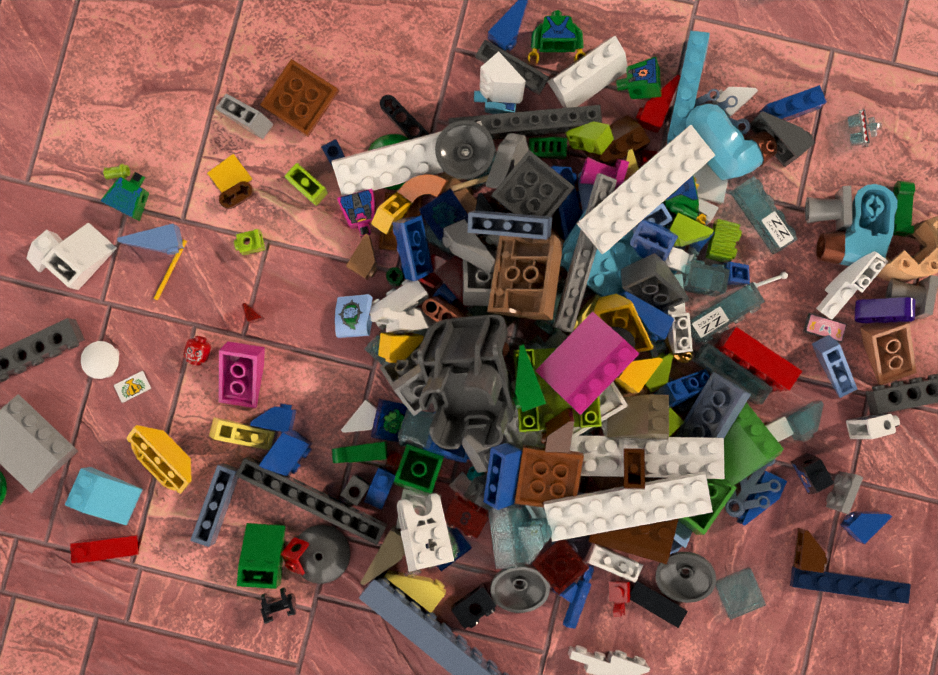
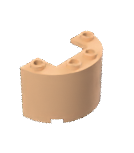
M938 215L922 222L914 230V234H912L924 247L913 257L905 250L892 261L885 257L889 262L877 275L879 278L890 281L893 278L907 282L938 273Z

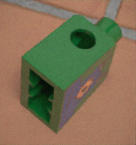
M657 57L628 66L626 68L627 78L616 80L618 91L628 89L631 99L662 97L660 68Z

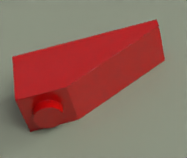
M676 75L661 89L662 97L651 98L643 108H639L636 118L639 119L638 123L642 128L658 133L661 129L681 75Z
M138 535L86 539L70 543L71 564L138 555Z

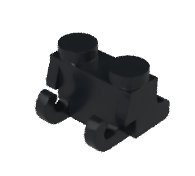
M285 587L280 589L281 598L267 602L266 598H268V595L266 593L261 595V613L265 624L274 621L273 616L269 617V614L289 608L290 611H287L288 616L296 614V598L292 593L286 596Z

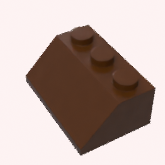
M627 115L609 125L614 140L601 155L584 151V153L595 161L613 167L617 158L626 160L629 150L633 149L635 155L645 149L651 141L642 126Z

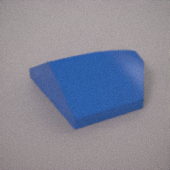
M643 219L640 221L630 241V245L642 258L655 253L663 261H666L678 235L662 225Z

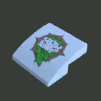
M365 294L337 298L335 309L336 337L370 336L372 321L369 313L373 300L372 296Z

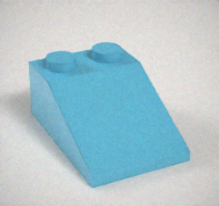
M81 468L65 505L85 514L127 525L143 489L95 468Z

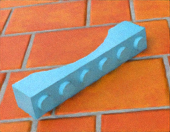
M690 31L667 144L686 129L687 117L695 107L710 33Z

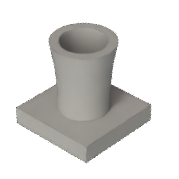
M842 186L835 194V199L807 197L805 202L806 223L836 220V232L845 231L853 224L851 186Z
M928 276L919 281V286L892 278L887 286L885 298L909 297L915 299V319H924L933 315L938 288V276Z

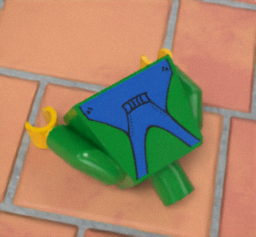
M559 10L553 11L551 16H545L543 23H539L532 33L530 46L532 52L528 54L529 63L530 57L533 55L537 57L536 64L539 62L538 49L539 52H575L577 49V53L573 58L574 62L578 60L577 56L583 57L586 55L582 52V48H584L582 30L573 23L570 16H562V12Z
M693 175L662 203L665 204L669 214L677 215V213H680L706 225L704 222L706 215L700 214L698 216L699 199L697 189L699 184H696L697 179Z

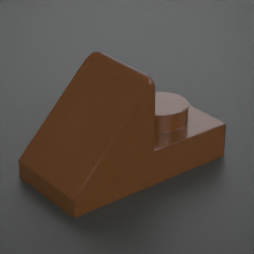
M624 448V489L645 490L644 449Z

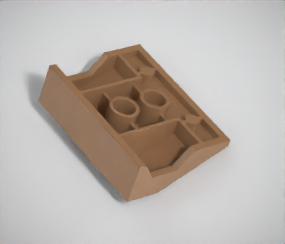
M551 235L547 240L499 236L488 305L489 313L533 320L553 319L563 243L555 235Z

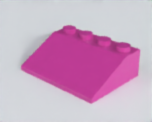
M592 311L536 369V372L581 415L639 353Z

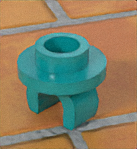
M472 466L468 470L467 478L473 481L474 478L485 474V472L477 473L475 467Z

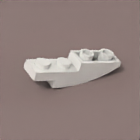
M875 251L860 258L842 271L826 287L825 291L828 295L816 309L830 319H833L857 290L863 293L889 261Z
M682 274L674 275L684 289ZM685 302L663 311L675 318L667 335L673 353L693 351L690 314L685 311Z
M382 307L378 311L371 313L372 322L385 324L386 332L393 334L418 332L436 323L435 320L426 315L420 308H410L407 312L391 311V308Z
M579 645L569 647V658L584 663L585 671L589 674L641 675L650 670L645 659L634 656V658L628 657L625 652L620 650L615 652L609 650L606 658V655L597 651L594 653L587 652L586 648Z

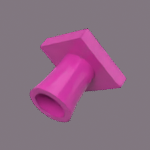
M587 157L582 169L580 184L594 185L596 175L601 173L617 180L616 189L624 182L629 162L617 158L615 167Z

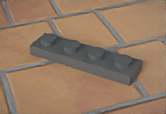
M484 40L475 55L476 59L486 63L499 51L526 81L525 87L538 95L541 94L550 78L549 76L489 41Z

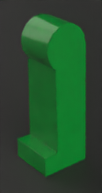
M897 181L893 188V193L897 199L893 235L906 237L914 234L912 211L915 183Z
M387 441L332 449L333 463L388 459Z

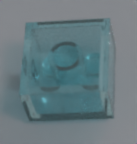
M693 260V262L686 265L685 272L681 273L684 291L713 297L724 294L727 290L730 269H725L724 265L720 264L709 266L705 265L704 261Z

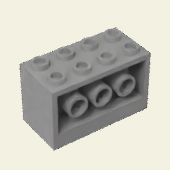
M421 343L406 360H397V363L387 362L380 367L392 389L413 416L422 411L419 398L426 384L418 362V350Z

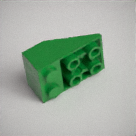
M246 524L238 564L237 586L277 589L281 585L283 566L281 553L284 550L286 525Z

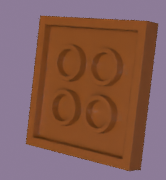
M291 59L260 106L309 137L338 94L339 89Z
M523 445L515 504L544 507V501L577 496L584 454L570 451V453L545 452L544 447Z

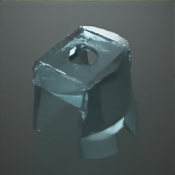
M407 409L398 434L400 446L408 444L423 449V447L430 448L432 438L429 429L435 413L420 411L413 416Z

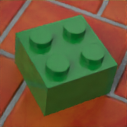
M407 444L394 479V485L426 496L432 494L444 456Z

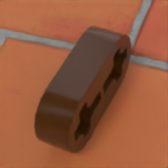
M246 181L239 182L220 194L219 203L226 209H233L253 196V186ZM242 186L249 187L247 195L244 193L238 195L242 191ZM226 196H236L233 199H231L230 205L228 203H224V201H226Z

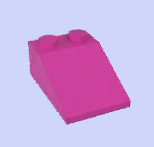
M227 341L219 350V403L250 408L257 407L264 369L265 347Z

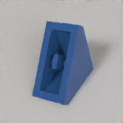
M726 262L720 265V285L722 283L723 285L750 284L749 265L735 262Z

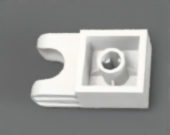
M436 493L428 495L425 499L426 511L423 516L417 515L411 502L406 499L399 500L397 504L402 530L400 532L409 572L454 561L441 499Z

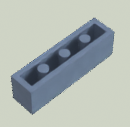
M476 210L468 212L467 233L545 240L551 236L552 217Z
M224 463L217 465L190 541L207 547L216 543L239 478L235 476L238 468Z

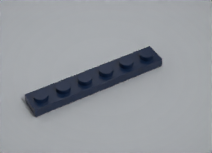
M792 566L790 586L795 588L909 604L911 584L829 571H824V573L806 571Z

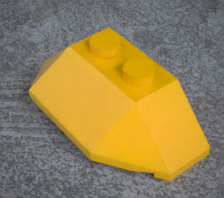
M139 425L132 429L127 436V440L131 443L136 458L164 487L181 494L192 481L191 458L163 430Z

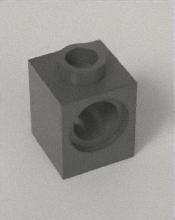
M357 474L353 475L341 493V496L344 497L343 501L350 506H353V504L357 506L371 484ZM352 486L359 488V496H353L350 493Z

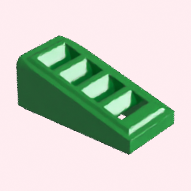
M529 138L528 150L538 158L565 160L567 155V138ZM534 143H538L537 152H534ZM542 144H545V152H541ZM550 144H553V152H549ZM557 145H561L560 152H557Z

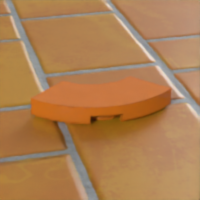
M419 175L404 183L398 193L412 203H415L419 197L425 194L440 197L449 180L438 175Z

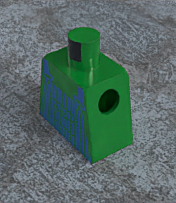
M134 172L130 181L119 177L101 199V202L140 221L149 196V192L141 188L145 177Z

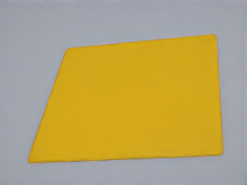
M234 154L207 172L221 192L226 191L239 182H250L252 180Z

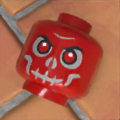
M195 336V338L187 340L183 356L187 359L188 363L200 366L208 361L212 346L205 337Z

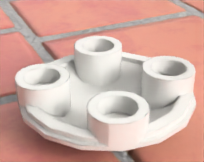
M93 342L84 349L81 355L82 369L92 378H109L118 367L120 353L118 349L107 342Z

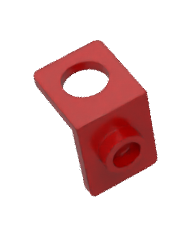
M432 254L433 272L418 281L436 288L440 284L441 279L436 275L435 271L446 264L448 260Z
M294 537L281 553L285 567L302 576L305 572L298 559L309 546L308 542ZM294 545H301L300 550L296 552L291 551Z

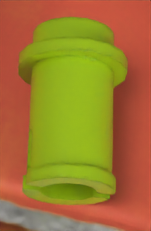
M120 164L117 167H106L103 170V174L106 180L119 177L127 179L130 176V168L124 164Z

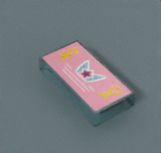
M809 313L803 332L822 338L830 335L838 343H842L847 324Z

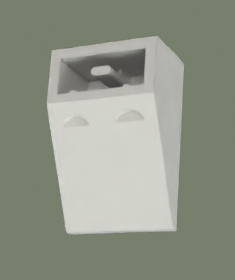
M87 223L53 247L41 260V263L66 286L79 290L117 247L90 223Z

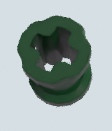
M392 267L386 272V279L390 285L397 287L404 281V275L397 267ZM394 273H397V275L400 276L397 278V281H394L392 278H390L394 275Z

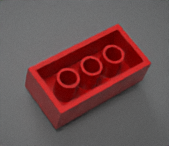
M738 327L726 329L713 347L717 351L716 354L723 359H730L733 362L732 365L736 368L743 367L770 386L766 388L772 392L790 391L802 373V370Z

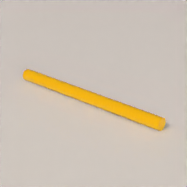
M183 239L182 244L185 247L187 241ZM178 249L179 253L175 254L154 299H159L183 249Z

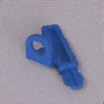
M588 565L585 569L583 580H578L577 584L566 578H558L551 584L553 592L570 602L563 620V625L567 628L575 629L579 622L587 595L591 589L589 580L594 573L593 565ZM559 583L566 584L562 589L556 588V585Z

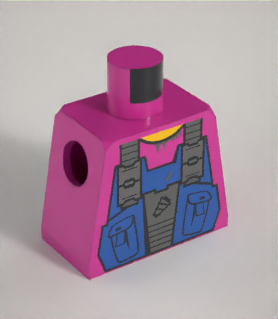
M368 189L338 197V203L350 228H358L360 237H364L365 234L371 235L369 225L372 223L376 213L373 190Z

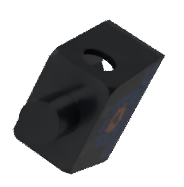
M806 453L791 461L808 494L818 493L834 484L820 458Z

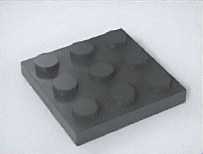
M528 150L493 192L491 197L512 214L551 217L575 187Z

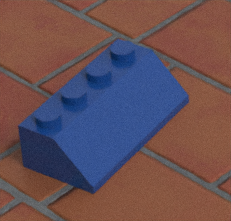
M551 167L575 187L577 177L576 173H572L571 167ZM576 188L554 212L559 237L564 241L583 215V210L579 208V202H581L580 193L576 191Z

